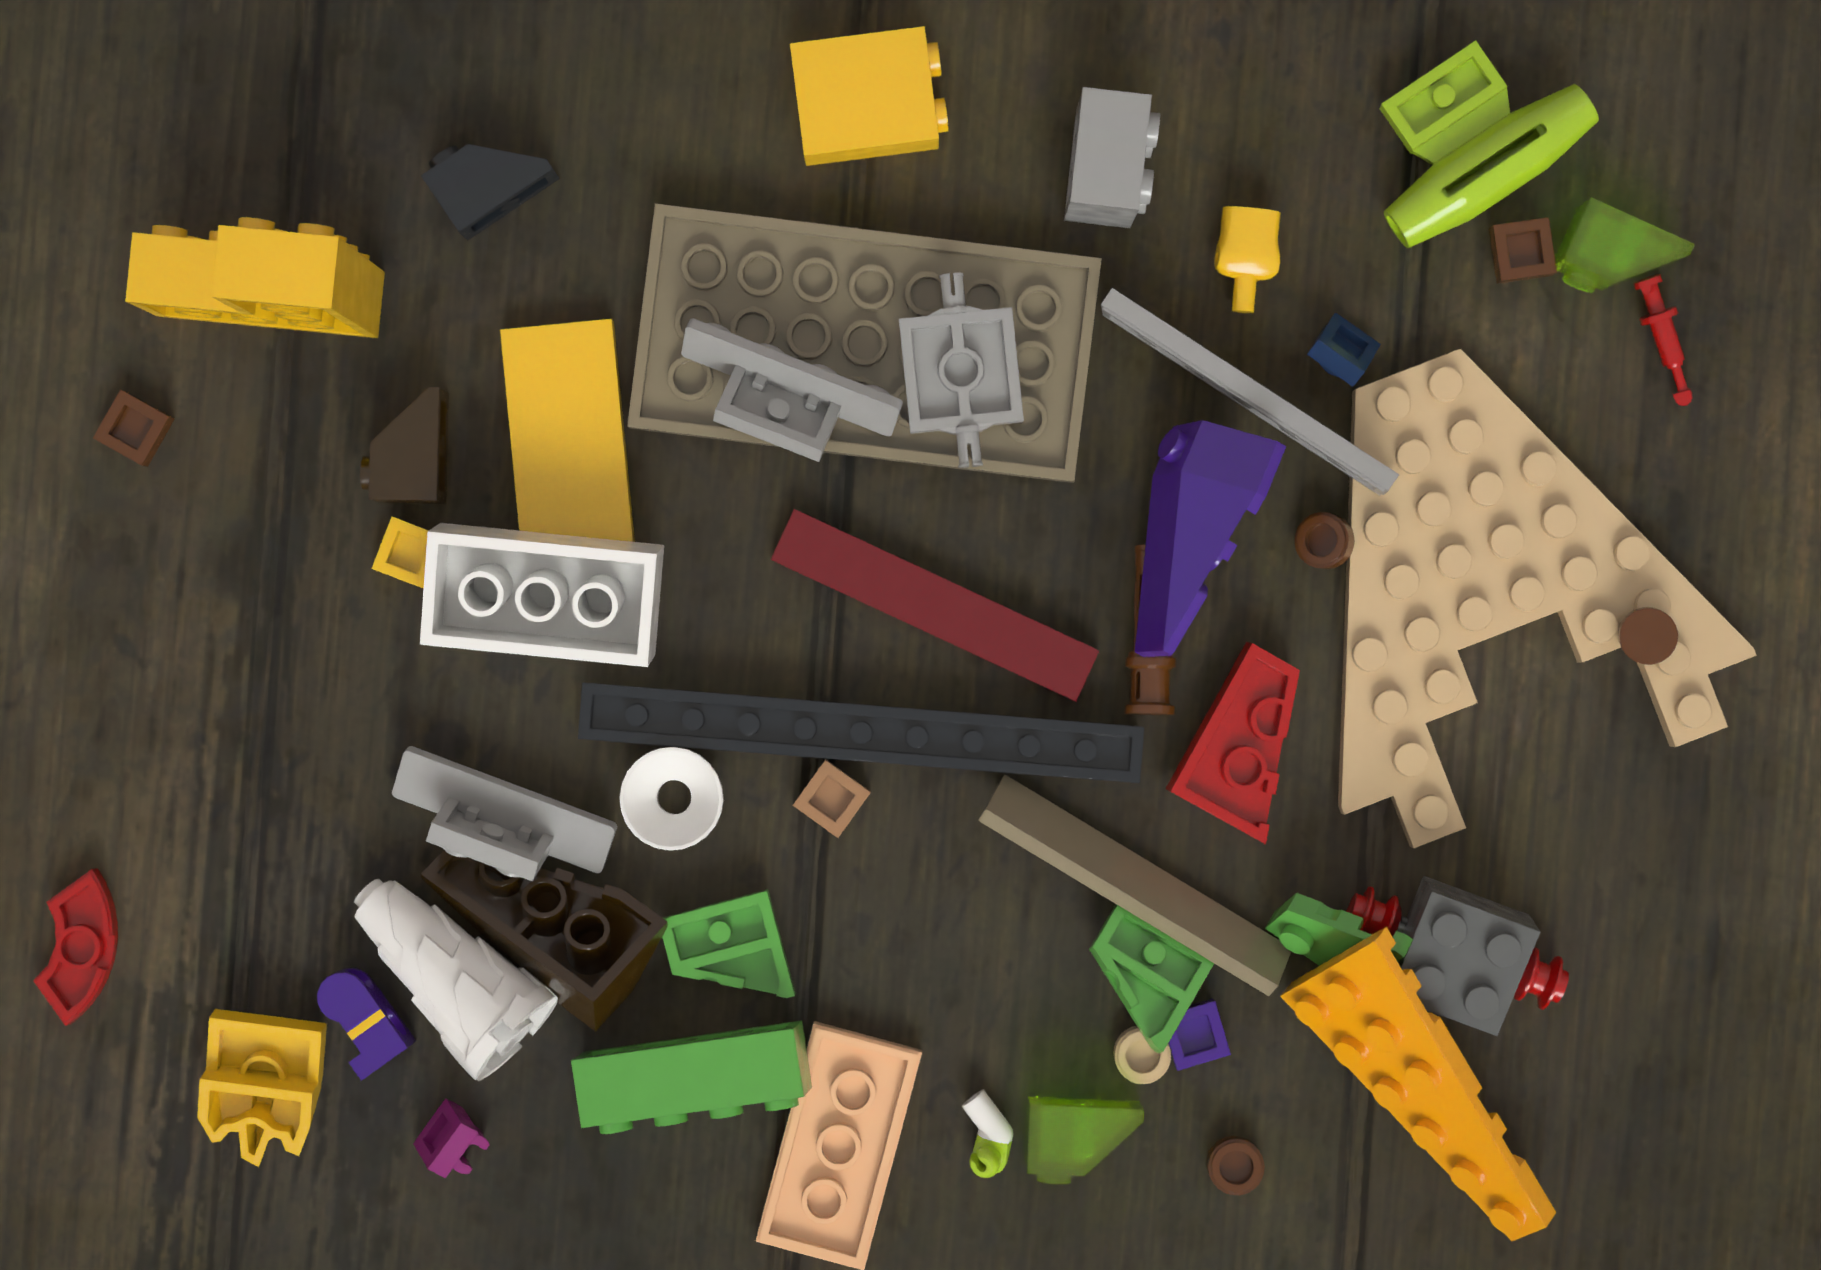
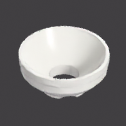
M678 747L659 748L638 759L627 771L620 792L621 812L625 823L632 833L642 842L664 850L685 849L707 837L720 818L724 801L722 784L711 764L701 755ZM670 780L683 782L691 792L689 807L679 814L666 812L658 801L660 788Z

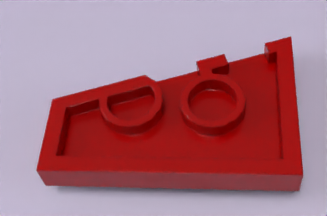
M1246 642L1165 789L1266 844L1270 826L1267 824L1272 794L1276 795L1280 775L1277 773L1281 747L1283 738L1287 737L1300 670L1257 645Z

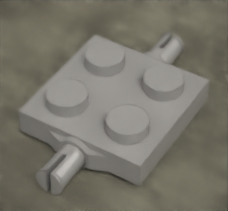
M955 272L953 273L954 296L951 293L950 273L939 275L943 309H939L928 316L899 319L910 434L942 431L956 435L959 458L958 467L969 468L967 445H970L972 467L983 466L979 432L994 425L1023 423L1024 418L1012 307L982 310L966 306L963 283L964 274Z

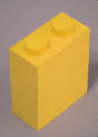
M925 26L790 43L806 166L939 149L938 133L948 132V119L945 98L934 99L931 77L941 76L938 43H927Z

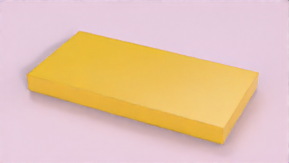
M612 319L501 329L519 531L635 542L614 321Z

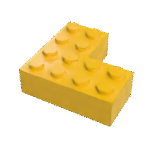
M241 217L238 219V227L218 225V231L209 232V240L187 236L188 230L183 228L153 225L152 234L132 232L125 301L159 317L378 338L385 272L369 260V255L359 253L358 246L346 243V237L334 235L335 229L325 225L300 223L296 233L275 229V222L269 220Z

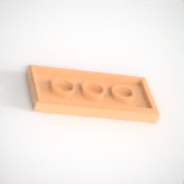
M814 1021L807 1046L812 1088L804 1097L798 1098L799 1105L790 1110L756 1242L860 1270L865 1269L922 1050Z

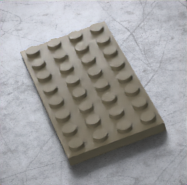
M655 204L627 427L629 429L779 447L713 421L715 409L731 375L682 356L681 351L685 328L689 320L694 318L704 323L722 325L731 333L758 344L766 343L782 350L784 354L812 365L821 364L827 366L838 375L858 383L881 387L890 395L903 401L891 436L882 435L838 417L824 453L1074 483L1102 258ZM955 272L964 274L963 283L966 306L982 310L1012 307L1024 418L1023 423L994 425L979 432L983 466L972 467L970 445H967L969 468L958 467L959 458L956 435L942 431L910 434L899 319L928 316L939 309H943L939 275L950 273L951 293L954 296L953 273Z

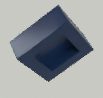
M1335 312L1323 327L1307 355L1317 361L1326 372L1340 377L1353 387L1365 373L1381 344Z

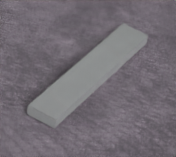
M1112 288L1102 302L1101 308L1104 317L1379 496L1386 494L1399 476L1398 473L1115 289Z

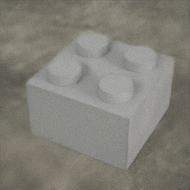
M1083 87L1075 116L1064 221L1130 228L1137 213L1145 214L1146 205L1150 204L1154 170L1144 169L1145 158H1151L1153 148H1156L1160 125V113L1150 112L1152 95Z

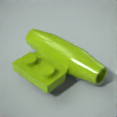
M1475 40L1383 102L1379 109L1409 153L1432 164L1420 178L1383 212L1387 223L1399 241L1406 248H1410L1466 223L1547 170L1599 121L1597 111L1586 93L1578 85L1573 84L1510 113L1508 86Z

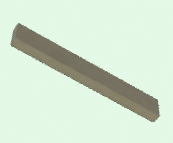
M1004 774L978 821L1267 996H1270L1278 987L1291 951L1286 949L1280 940Z

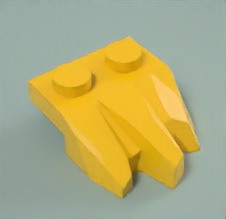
M221 1009L213 1011L209 1017L206 1070L199 1080L197 1114L198 1120L212 1143L222 1141L229 1132H239L241 1158L257 1167L260 1165L268 1141L274 1137L281 1139L285 1151L297 1156L300 1155L320 1094L324 1070L327 1023Z

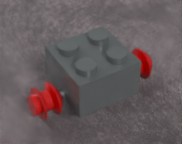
M1423 876L1407 917L1401 916L1402 910L1398 896H1391L1386 903L1375 900L1374 887L1371 886L1366 889L1363 895L1355 893L1350 900L1346 912L1363 918L1361 931L1373 935L1387 927L1392 937L1398 931L1413 939L1405 957L1398 961L1402 970H1413L1422 985L1416 994L1427 1011L1498 1036L1513 997L1515 1000L1520 1001L1527 993L1537 996L1538 1008L1544 1010L1551 1001L1558 1003L1565 993L1569 972L1563 970V958L1555 956L1548 964L1540 961L1539 949L1535 947L1540 930L1529 914Z

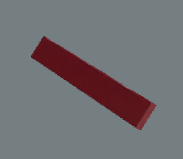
M796 509L793 510L771 558L772 561L1073 701H1077L1099 653V650Z

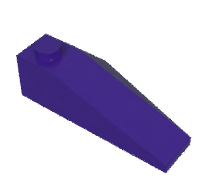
M1204 420L1173 426L1164 436L1158 449L1160 460L1152 478L1135 653L1142 657L1173 655L1207 598L1208 588L1203 583L1207 575L1218 566L1222 559L1228 562L1237 547L1235 543L1229 540L1246 510L1256 515L1265 500L1286 449L1285 445L1272 439Z

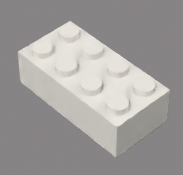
M440 523L427 532L420 645L648 667L656 652L664 545Z

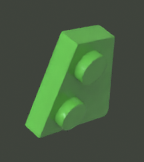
M768 889L662 917L668 922V927L662 938L672 975L696 980L705 979L719 982L720 985L740 989L744 987L773 993L783 998L795 996V988Z
M1295 893L1274 911L1265 927L1266 930L1279 938L1281 944L1286 949L1306 956L1319 966L1372 935L1360 930L1363 925L1362 917L1344 910L1332 909L1318 900L1299 893ZM1396 931L1393 936L1396 944L1391 949V952L1398 962L1405 957L1413 939L1404 933Z
M1115 904L1089 950L1151 1049L1161 1053L1165 1050L1214 963Z

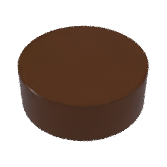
M1327 512L1311 514L1300 523L1295 533L1297 554L1306 564L1315 568L1333 569L1339 567L1348 560L1354 548V533L1350 524L1336 514Z
M1642 607L1633 610L1623 619L1619 627L1618 639L1622 650L1630 659L1640 664L1652 665L1666 660L1673 653L1678 642V630L1673 619L1665 612L1653 607Z
M1228 1136L1217 1141L1211 1147L1206 1160L1207 1172L1213 1184L1219 1190L1229 1195H1244L1251 1192L1259 1185L1264 1175L1265 1166L1260 1151L1251 1141L1240 1136Z

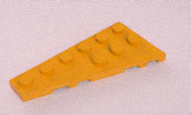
M1387 927L1290 983L1280 997L1295 1011L1298 1019L1314 1031L1331 1049L1336 1059L1373 1094L1374 1099L1399 1121L1411 1134L1415 1143L1433 1157L1450 1175L1453 1183L1466 1192L1498 1230L1503 1232L1511 1241H1514L1548 1226L1556 1214L1554 1207L1526 1160L1512 1154L1503 1140L1502 1136L1507 1128L1498 1113H1487L1477 1095L1482 1086L1441 1017L1427 1012L1416 994L1422 985L1412 969L1402 970L1391 952L1396 942Z

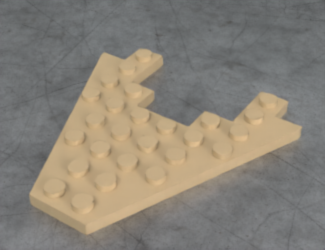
M1461 349L1352 391L1351 443L1398 473L1399 476L1389 491L1380 496L1349 476L1348 523L1353 530L1355 542L1352 554L1346 561L1338 807L1341 814H1348L1391 797L1409 846L1412 848L1465 829V823L1426 723L1478 703L1458 650L1556 612L1559 614L1577 663L1588 661L1621 648L1618 639L1619 627L1623 619L1633 610L1642 607H1653L1668 614L1675 622L1678 630V642L1675 650L1666 660L1652 665L1637 664L1669 746L1677 747L1728 727L1708 674L1757 656L1754 648Z

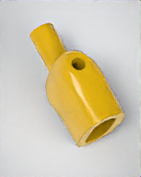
M1238 206L1222 208L1221 232L1216 246L1214 265L1218 273L1234 278L1233 312L1254 313L1256 282L1271 279L1279 271L1278 233L1281 213L1278 211Z

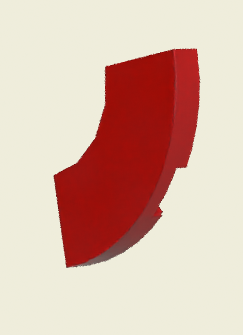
M98 868L91 869L46 902L55 921L56 944L48 965L33 981L65 1026L72 1024L82 1016L102 992L110 976L117 952L118 920L116 908L108 885Z

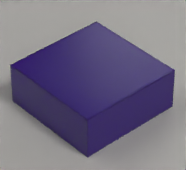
M1213 998L1191 1004L1168 1043L1177 1071L1231 1055L1216 1002Z

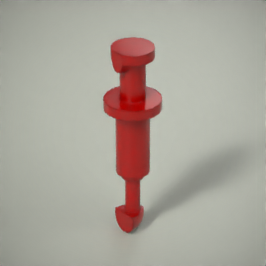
M1656 274L1633 283L1635 290L1641 289L1649 314L1641 317L1639 320L1641 326L1650 325L1663 367L1666 366L1667 369L1672 371L1678 392L1673 394L1675 402L1678 405L1686 406L1691 402L1693 395L1691 388L1687 387L1681 365H1683L1685 357L1672 317L1678 314L1676 306L1665 308L1657 284L1663 280L1661 274Z

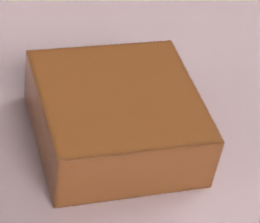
M826 759L793 806L839 838L871 791Z

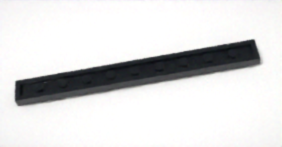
M582 683L578 739L1140 783L1144 727Z

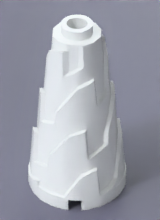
M375 879L355 898L354 903L359 907L355 918L378 947V955L414 995L411 1001L441 1034L444 1046L474 1080L480 1081L488 1077L506 1063L523 1047L519 1042L529 1032L533 1036L554 1010L558 997L525 968L515 967L479 936L474 939L435 904L429 906L395 880L383 883L380 879Z

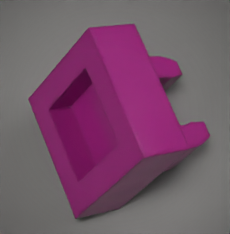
M445 1098L413 1143L427 1169L444 1178L448 1176L452 1169L461 1174H469L473 1168L467 1158L463 1156L469 1145L474 1144L484 1150H487L490 1145L482 1131L473 1124L464 1108Z

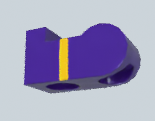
M345 968L328 976L321 983L317 993L318 1005L326 1017L342 1025L361 1054L348 1063L361 1081L416 1042L414 1036L366 972L357 968Z

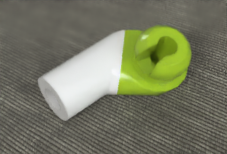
M982 1089L963 1103L962 1108L978 1128L973 1153L969 1159L970 1167L977 1176L990 1178L1005 1168L1014 1134L1009 1122L984 1089Z

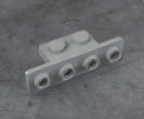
M691 318L685 328L681 351L682 356L731 375L715 409L713 421L817 462L822 457L838 417L882 435H892L903 401L890 395L883 388L858 383L838 375L831 368L821 364L812 365L784 354L782 350L766 343L758 344L735 335L724 326L716 323H704Z
M413 746L407 747L402 755L392 790V795L395 798L437 813L431 822L426 842L442 847L453 856L469 857L495 867L504 875L522 877L530 881L534 880L548 855L589 871L600 873L605 866L617 830V824L611 820Z

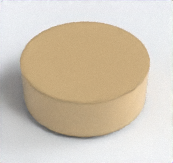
M1137 1026L1130 1027L1121 1033L1114 1045L1113 1056L1115 1064L1120 1073L1131 1082L1137 1084L1155 1082L1169 1068L1171 1061L1169 1044H1167L1163 1052H1155L1151 1049Z

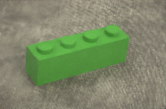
M802 1021L585 1051L571 1060L581 1128L599 1126L600 1134L624 1132L633 1129V1121L654 1118V1124L658 1127L676 1125L688 1121L687 1113L709 1110L711 1119L727 1118L742 1114L743 1105L764 1103L766 1111L789 1109L798 1106V1098L804 1097L812 1088Z

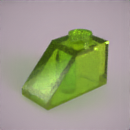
M1591 197L1580 205L1574 214L1555 257L1556 269L1564 274L1562 280L1566 284L1578 290L1593 293L1595 288L1602 291L1676 263L1689 256L1695 244Z
M1028 1096L1025 1155L1027 1174H1037V1181L1047 1184L1071 1183V1176H1085L1144 1122V1109L1140 1101Z

